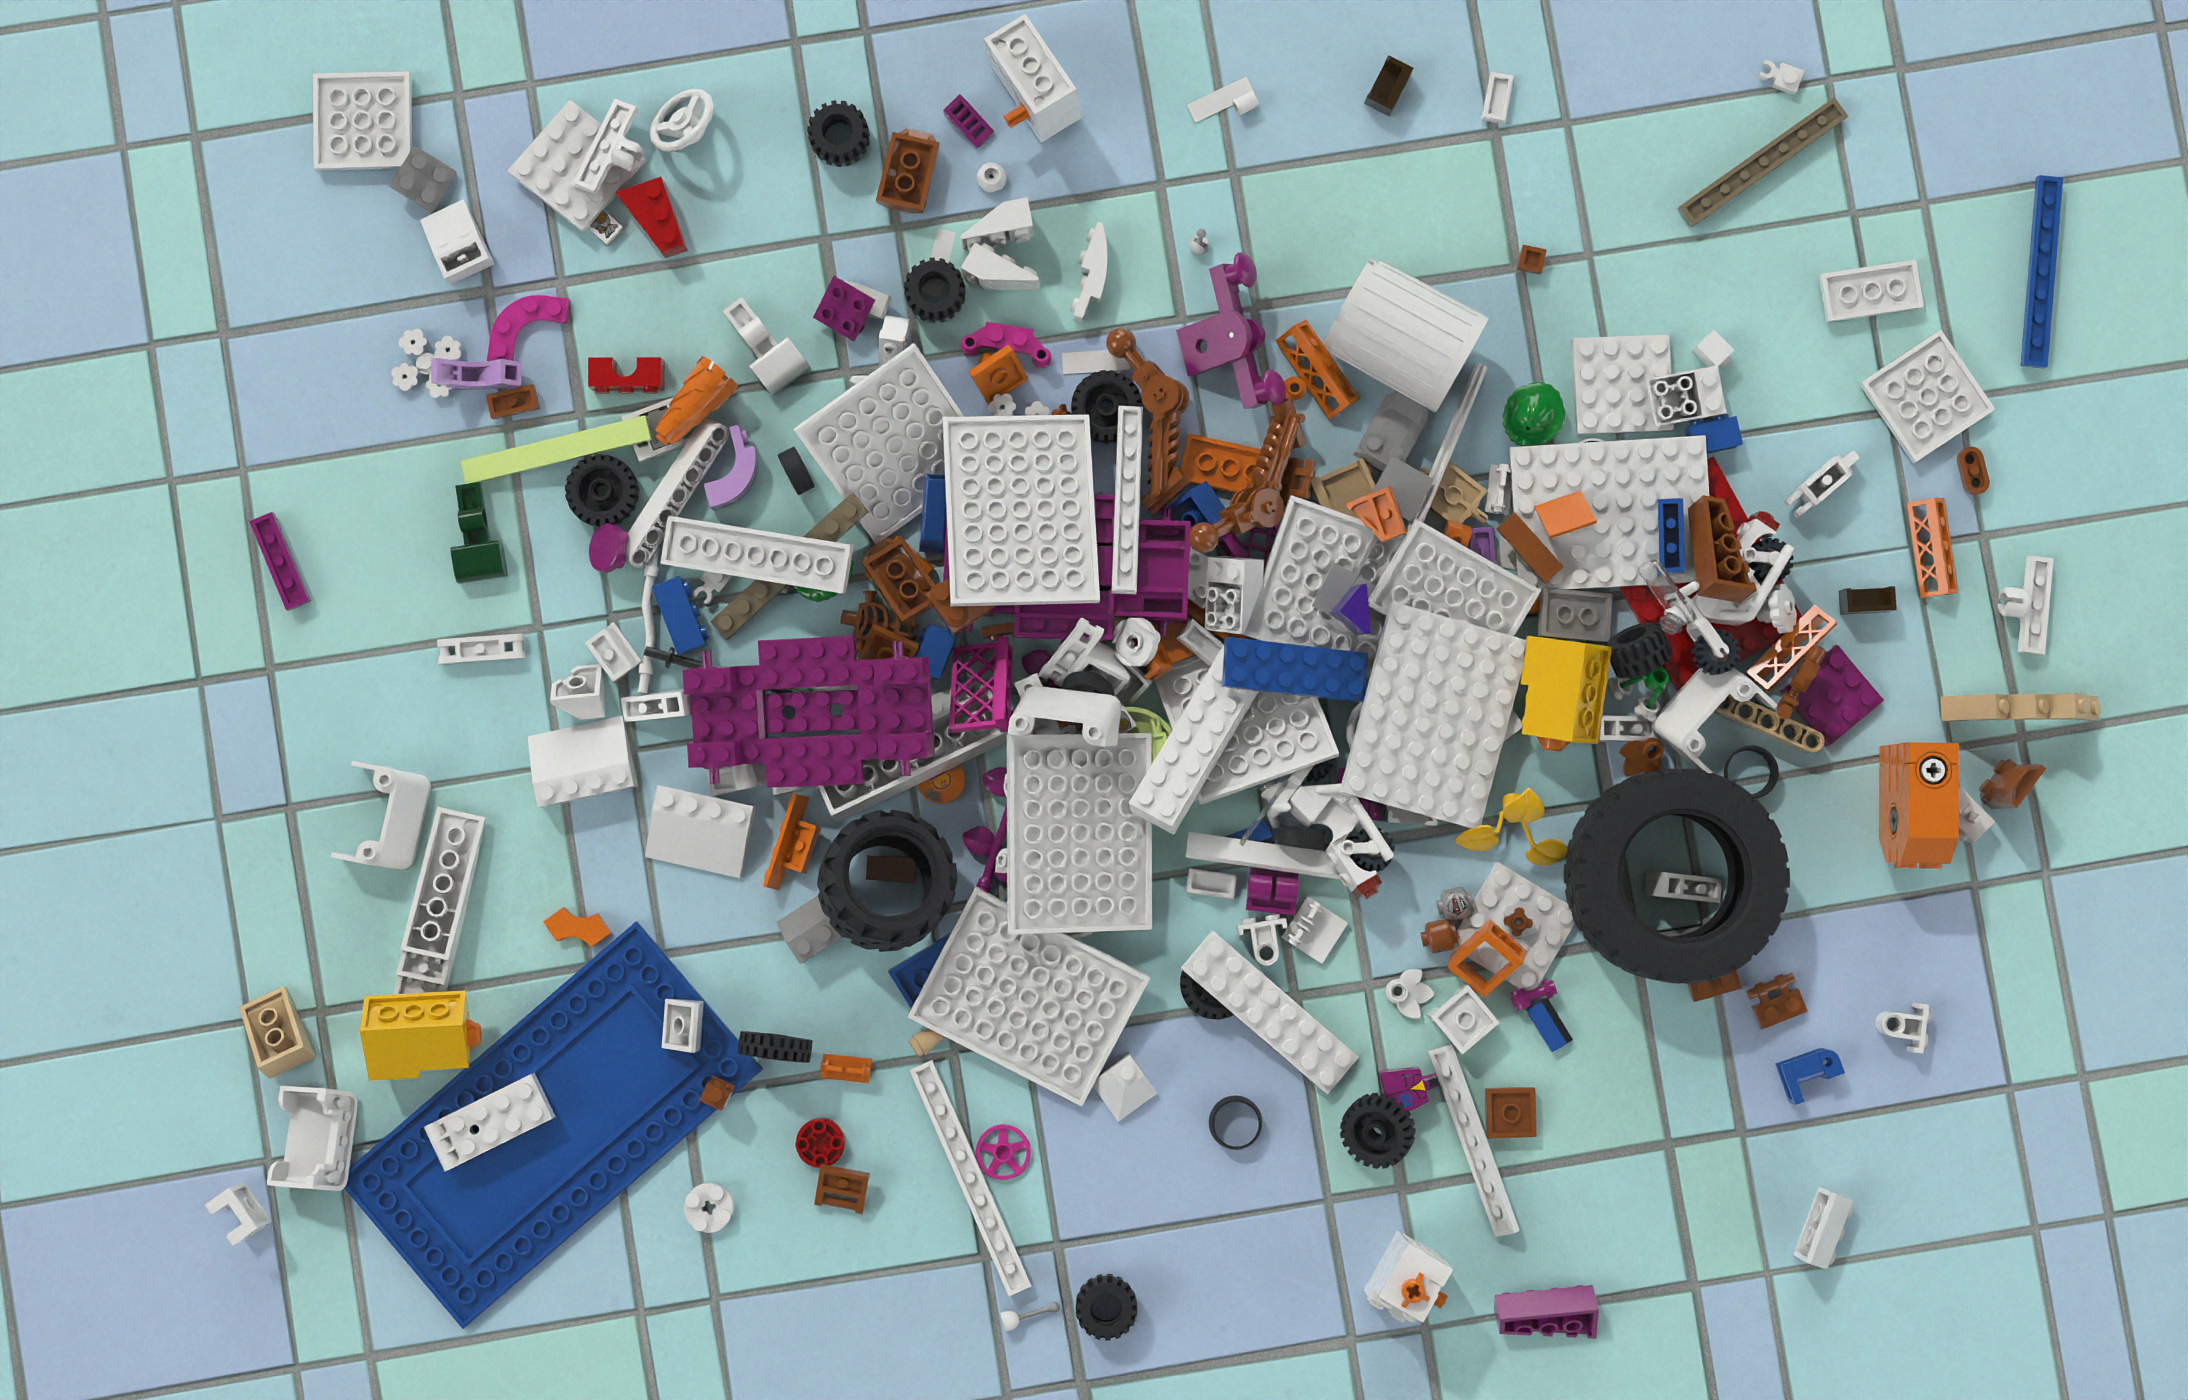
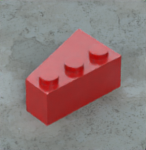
M662 177L616 191L618 197L665 259L688 251L666 183Z

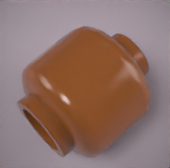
M1447 919L1428 922L1425 924V932H1420L1423 947L1428 946L1432 953L1452 950L1454 943H1458L1454 923L1450 924Z

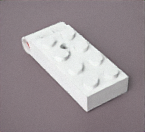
M535 1073L425 1126L424 1129L444 1171H448L556 1116ZM473 1125H477L479 1127L478 1133H475L473 1131Z

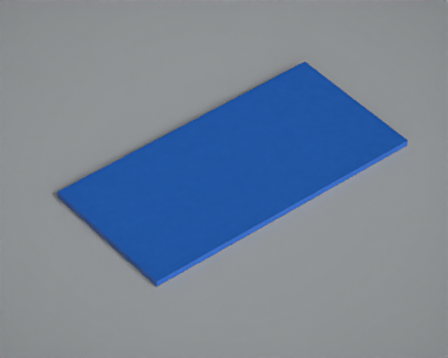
M636 921L469 1064V1068L462 1070L349 1168L348 1181L344 1189L455 1321L464 1329L717 1110L699 1101L707 1082L711 1081L713 1075L735 1085L732 1097L758 1075L763 1068L754 1057L737 1054L739 1039L640 923ZM665 999L704 1001L699 1051L690 1053L662 1048ZM535 1073L556 1117L448 1171H444L424 1127ZM473 1125V1131L475 1133H478L479 1127L477 1125Z

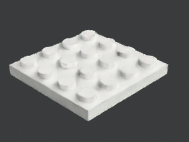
M409 71L313 73L314 169L316 171L400 169L412 149L411 73Z
M569 100L508 169V173L584 233L601 211L617 195L616 191L621 190L645 163V159L643 157L641 161L633 159L634 163L639 164L638 168L633 171H627L617 166L611 167L597 195L576 187L573 181L602 124L573 101Z
M1939 330L1859 383L1912 463L1928 455L1995 410L1942 330Z
M1669 335L1572 339L1576 435L1674 431V424L1654 427L1646 379L1671 374Z
M1496 862L1473 900L1474 911L1470 912L1468 918L1462 919L1456 929L1458 943H1454L1453 949L1457 950L1491 919L1527 951L1524 963L1510 974L1505 981L1519 989L1524 988L1525 992H1528L1538 987L1575 924L1572 916L1573 912L1564 901L1501 863ZM1520 907L1524 909V914L1527 918L1532 919L1533 926L1525 929L1520 937H1515L1512 935V930L1504 924L1503 920L1505 916H1509L1514 913L1516 908ZM1486 941L1467 956V958L1494 974L1509 962Z

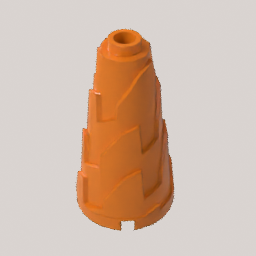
M702 356L684 380L682 388L670 402L671 406L657 423L655 438L665 446L668 443L673 445L675 442H679L695 425L698 426L713 410L716 411L727 399L735 394L739 386L731 377L728 379L725 375L726 372L707 357Z

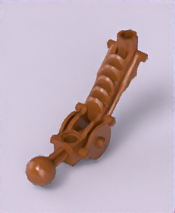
M1118 328L1109 333L1106 347L1113 357L1125 358L1135 370L1131 377L1142 389L1141 397L1143 404L1153 414V422L1149 427V435L1151 437L1148 441V447H1151L1148 452V459L1151 460L1147 467V471L1150 472L1147 484H1151V490L1141 498V501L1153 515H1156L1191 484L1185 473L1178 467H1175L1179 459V452L1176 451L1180 445V440L1177 439L1180 434V427L1177 426L1180 422L1181 414L1188 407L1190 401L1189 391L1180 381L1166 376L1156 363L1150 360L1146 362L1136 350V339L1133 333L1128 329Z
M1291 397L1285 398L1284 402L1280 405L1274 403L1271 405L1274 416L1270 417L1271 423L1269 424L1263 446L1253 470L1251 482L1247 483L1246 488L1233 495L1229 507L1219 512L1220 521L1212 525L1206 522L1197 523L1190 529L1188 540L1193 550L1199 553H1208L1217 547L1219 537L1225 534H1243L1255 527L1269 528L1276 526L1280 522L1284 512V504L1279 490L1282 489L1281 483L1291 457V450L1306 445V439L1300 423L1305 422L1306 417L1303 413H1296Z

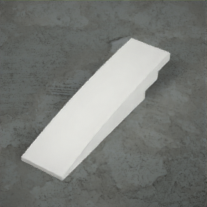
M437 807L400 948L402 954L396 973L398 978L393 994L447 992L486 817Z

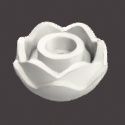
M989 162L980 167L977 173V183L986 192L992 193L1001 190L1005 186L1007 174L1000 164Z

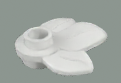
M1418 969L1404 971L1399 979L1391 980L1385 989L1387 998L1397 1004L1400 1013L1410 1018H1419L1421 1015L1419 1004L1428 1001L1434 996L1432 989L1420 982L1422 971ZM1399 986L1402 992L1400 995L1395 996L1393 989Z

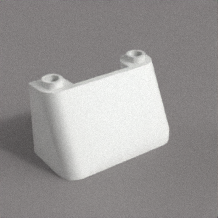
M1033 686L1025 691L1010 717L1008 734L1017 736L1033 734L1037 726L1047 724V719L1083 723V738L1089 744L1117 746L1121 703L1115 696Z
M280 1086L279 1106L283 1111L291 1113L284 1161H276L271 1165L268 1171L267 1185L341 1191L345 1188L348 1181L358 1107L357 1096L350 1091L327 1088Z

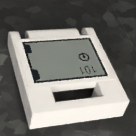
M673 398L621 416L622 421L641 416L648 417L653 440L647 441L648 445L641 448L638 447V444L632 445L639 463L683 448L689 438L681 439L673 445L668 443L665 446L655 438L657 423L671 406L670 402Z

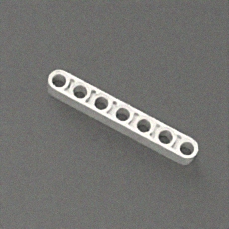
M705 418L696 427L629 530V538L624 554L627 563L636 568H642L648 563L665 537L668 516L678 517L729 437V430L726 426L711 418Z

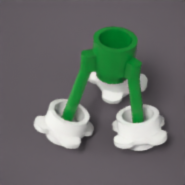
M1659 667L1648 674L1632 679L1618 678V676L1608 679V686L1616 700H1621L1624 695L1629 696L1632 691V684L1644 680L1642 687L1645 690H1654V694L1652 697H1640L1638 699L1639 704L1634 708V712L1649 721L1657 719L1656 714L1661 710L1657 698L1664 691L1669 680V675L1665 668Z

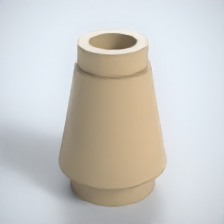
M928 1028L913 1034V1038L908 1041L917 1056L920 1057L923 1054L926 1056L945 1036Z

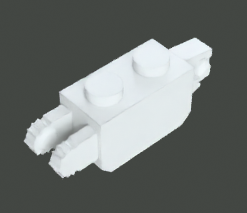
M1854 450L1844 458L1840 455L1833 457L1794 490L1795 493L1784 501V504L1786 506L1792 505L1800 497L1805 504L1795 510L1794 515L1798 518L1808 509L1823 501L1852 475L1853 470L1850 466L1860 457Z

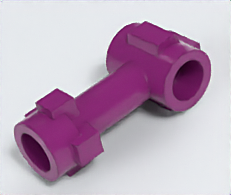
M1544 980L1541 987L1525 992L1524 988L1511 992L1512 998L1510 999L1517 1011L1531 1006L1529 1001L1545 995L1550 999L1555 994H1558L1553 980Z

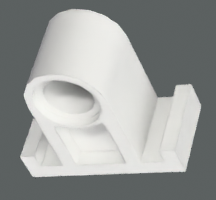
M885 316L883 328L879 334L878 367H881L906 349L910 319Z
M1280 914L1265 916L1266 921L1256 922V918L1242 919V924L1236 925L1238 935H1244L1243 930L1249 929L1255 960L1264 966L1274 964L1279 957L1275 925L1280 924L1282 929L1288 928L1286 918H1280ZM1264 946H1269L1272 949V956L1268 960L1261 959L1259 955L1260 949Z
M1912 1002V1007L1916 1008V1015L1884 1011L1877 1016L1875 1021L1876 1028L1881 1034L1911 1039L1912 1046H1907L1906 1051L1923 1054L1924 1049L1928 1045L1926 1028L1927 1024L1931 1021V1010H1929L1928 1004ZM1890 1018L1895 1020V1027L1892 1030L1887 1028V1021Z

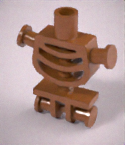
M863 591L865 603H859L858 612L842 611L840 624L854 626L853 636L856 635L857 638L856 651L858 652L862 651L874 624L891 632L893 631L911 641L916 639L917 635L912 634L913 628H918L919 626L916 624L917 618L901 624L899 620H896L895 623L889 622L887 609L882 604L875 603L877 591ZM868 608H872L874 618L869 617ZM877 608L883 611L884 620L878 618ZM901 626L908 627L907 633L900 632ZM867 627H872L869 633L866 636H863V634L867 630Z
M1814 644L1808 656H1805L1791 680V690H1785L1783 697L1778 702L1777 714L1780 718L1788 719L1791 717L1795 707L1799 704L1800 692L1805 693L1816 677L1820 663L1827 653L1822 647Z

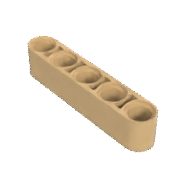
M1729 694L1725 699L1726 706L1723 709L1717 707L1714 713L1804 753L1817 752L1824 746V737L1820 732L1790 718L1782 719L1776 712L1749 700L1745 702L1737 701ZM1742 705L1748 709V716L1746 718H1742L1739 715V708ZM1764 715L1769 717L1771 722L1768 728L1763 727L1761 724V718ZM1786 725L1792 728L1793 734L1791 738H1787L1784 735L1783 730ZM1809 735L1815 740L1813 748H1809L1806 744V738Z

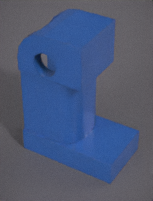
M1818 1048L1775 1063L1788 1101L1794 1105L1805 1102L1799 1087L1800 1083L1820 1076L1830 1079L1845 1073L1838 1054L1824 1048Z

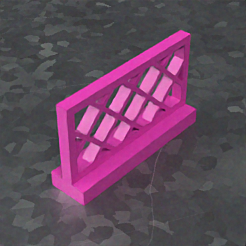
M1008 636L998 637V642L953 647L950 733L999 728L1001 733L1008 732L1011 717L1013 647ZM987 651H995V655L988 662L982 658ZM961 654H971L973 656L965 664L959 661ZM977 661L984 664L976 673L969 669ZM990 669L994 672V676L988 682H985L980 677ZM967 672L972 677L962 685L958 682V679ZM978 681L983 686L974 694L969 688ZM987 690H990L993 693V697L985 703L980 697ZM965 692L971 698L963 705H960L957 699ZM977 701L982 707L973 715L967 709ZM987 710L992 713V721L982 722L979 720ZM963 713L970 717L964 724L956 725V720Z

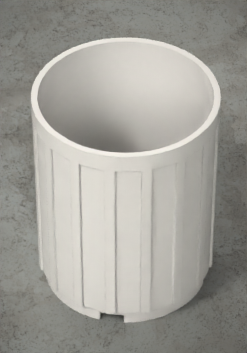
M1370 258L1369 263L1367 262L1343 303L1323 345L1331 349L1329 353L1436 413L1483 331L1489 317L1383 260L1377 262Z

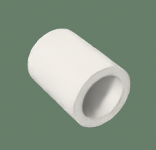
M1253 91L1232 101L1239 116L1259 106Z

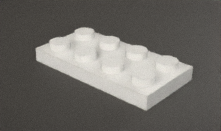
M1916 260L1819 275L1826 323L1909 311L1924 307Z

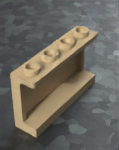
M1361 458L1352 464L1312 479L1310 490L1316 504L1361 520L1353 510L1346 506V503L1372 493L1376 486L1372 479L1374 472L1371 464L1365 463L1364 458Z

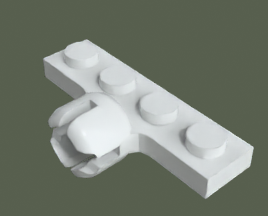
M614 99L573 181L576 187L597 195L611 167L617 166L627 171H633L638 168L639 164L634 163L633 159L641 161L643 149L639 143L626 139V135L638 113L636 106Z
M2026 556L2023 588L2006 587L1999 593V600L2009 602L2006 605L1997 604L1998 611L2004 616L2020 619L2018 652L2045 655L2054 558Z

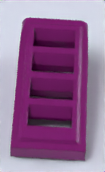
M961 94L943 110L944 116L976 148H979L994 133V130ZM962 106L963 109L957 115H954L953 113ZM969 113L970 116L961 123L960 120ZM976 120L977 123L968 131L966 128ZM983 127L985 130L975 138L973 135Z

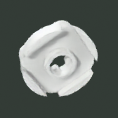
M1129 618L1121 621L1116 626L1113 632L1112 644L1115 643L1117 651H1114L1121 663L1126 666H1146L1154 658L1158 643L1160 642V634L1149 621L1144 618ZM1132 638L1138 639V646L1135 648L1133 647L1134 642Z
M706 1182L696 1186L687 1195L684 1204V1213L689 1224L696 1231L705 1233L716 1232L724 1228L734 1212V1200L731 1193L714 1182ZM705 1201L716 1205V1208L712 1210L713 1214L703 1210V1207L706 1205Z

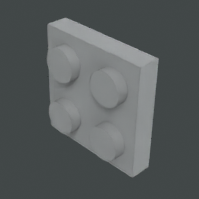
M414 145L389 187L433 213L457 171Z

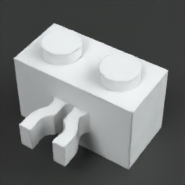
M1959 787V840L1962 842H1975L1995 821L1962 787Z

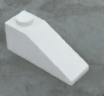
M683 689L620 698L624 722L692 714L690 694H684Z
M1602 716L1598 742L1658 739V734L1653 728V721H1649L1641 716Z
M1647 871L1645 895L1720 903L1722 879L1667 872Z

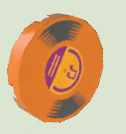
M957 765L918 784L922 795L929 801L946 804L953 802L961 795L965 787L966 776L962 766Z

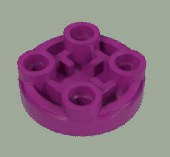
M608 523L599 526L595 530L589 544V560L595 570L609 573L616 568L621 569L624 567L626 562L624 556L625 548L629 538L628 532L622 530L617 525Z

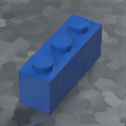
M1683 498L1658 499L1660 575L1685 574Z
M677 576L652 586L677 654L683 656L708 646L706 642L709 639L705 625L700 626L697 618L701 616L696 602L692 604L689 597L692 594L689 582L687 580L683 581V578Z

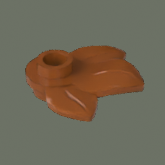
M1648 738L1644 741L1633 740L1626 743L1619 751L1626 758L1623 764L1624 775L1631 776L1642 771L1644 773L1660 771V758L1664 752L1662 742L1657 738ZM1654 746L1653 750L1648 751L1650 747Z

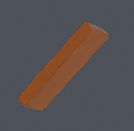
M1513 513L1496 528L1544 584L1564 567L1516 513Z

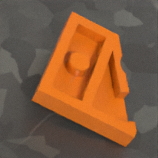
M1386 487L1346 503V506L1353 510L1382 542L1407 533L1391 487Z

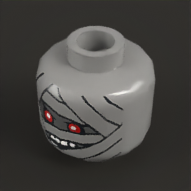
M1462 887L1444 890L1441 893V899L1436 900L1439 915L1444 914L1445 919L1448 921L1466 919L1470 916V912L1474 911L1471 893L1466 892Z

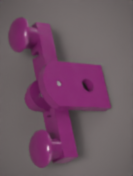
M1239 252L1234 257V264L1222 263L1209 269L1220 314L1176 330L1187 375L1196 376L1232 362L1244 409L1258 408L1268 404L1267 401L1270 400L1272 403L1280 405L1286 398V386L1281 375L1274 370H1267L1262 381L1261 376L1258 374L1253 352L1264 343L1266 333L1257 321L1244 318L1238 294L1240 292L1239 284L1250 288L1256 283L1257 270L1253 260L1247 254ZM1203 340L1207 342V350L1205 352L1201 350V342Z

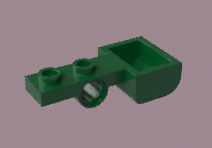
M481 482L456 485L459 507L458 523L464 539V545L450 548L456 582L461 584L508 577L503 541H490Z

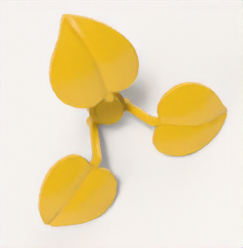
M1527 788L1521 795L1509 793L1502 797L1503 811L1499 812L1496 829H1493L1490 825H1479L1475 829L1470 828L1454 839L1457 844L1466 849L1478 852L1487 851L1499 843L1497 834L1500 833L1505 818L1510 823H1522L1532 849L1526 852V858L1529 862L1539 866L1553 865L1564 860L1567 854L1566 845L1559 840L1547 839L1538 844L1534 843L1526 822H1535L1541 819L1545 814V809L1540 798L1530 788Z

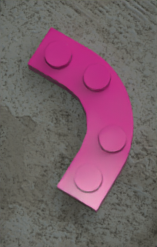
M532 295L520 298L508 305L493 324L487 361L498 359L513 361L518 334L526 325L532 322L547 321L567 324L570 300L561 297Z

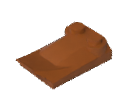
M907 128L899 133L892 132L876 203L889 209L911 214L924 213L940 145L939 142H936L933 134Z
M903 537L899 540L886 538L863 552V567L893 610L895 618L901 624L912 621L933 608L925 598V594L935 584Z
M949 578L942 583L935 584L925 594V598L953 636L998 606L950 607Z
M2011 759L2001 760L1994 767L1993 771L1995 773L1991 779L1985 780L1980 786L1979 791L1981 793L1979 797L1991 809L2017 808L2046 768L2038 764L2017 765Z

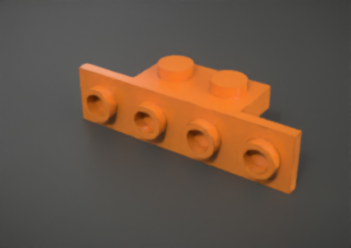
M796 793L792 794L787 805L784 822L780 826V834L776 846L772 851L769 868L765 872L764 887L780 890L786 868L807 874L822 828L802 821L809 797Z

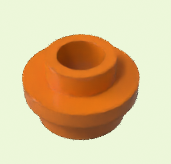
M1296 376L1287 378L1284 381L1286 398L1291 397L1292 401L1303 398L1306 393L1305 382ZM1296 384L1299 387V391L1292 392L1290 386Z

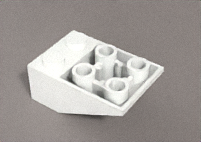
M1028 197L1001 203L961 235L963 250L968 249V252H970L974 243L979 245L985 243L992 245L993 248L1005 246L1006 242L1024 243L1029 241L1031 237H1034Z
M464 199L420 219L435 260L444 279L451 285L495 264Z
M974 243L961 266L963 278L984 290L1038 291L1040 288L1039 277L1036 276V271L1027 266L1021 268L1015 265L1016 261L1007 255L1001 257L995 254V250L985 243L981 245Z
M1718 365L1646 379L1654 427L1708 419L1727 413Z
M1229 556L1208 557L1205 611L1206 630L1235 634L1245 633L1263 585L1264 560Z

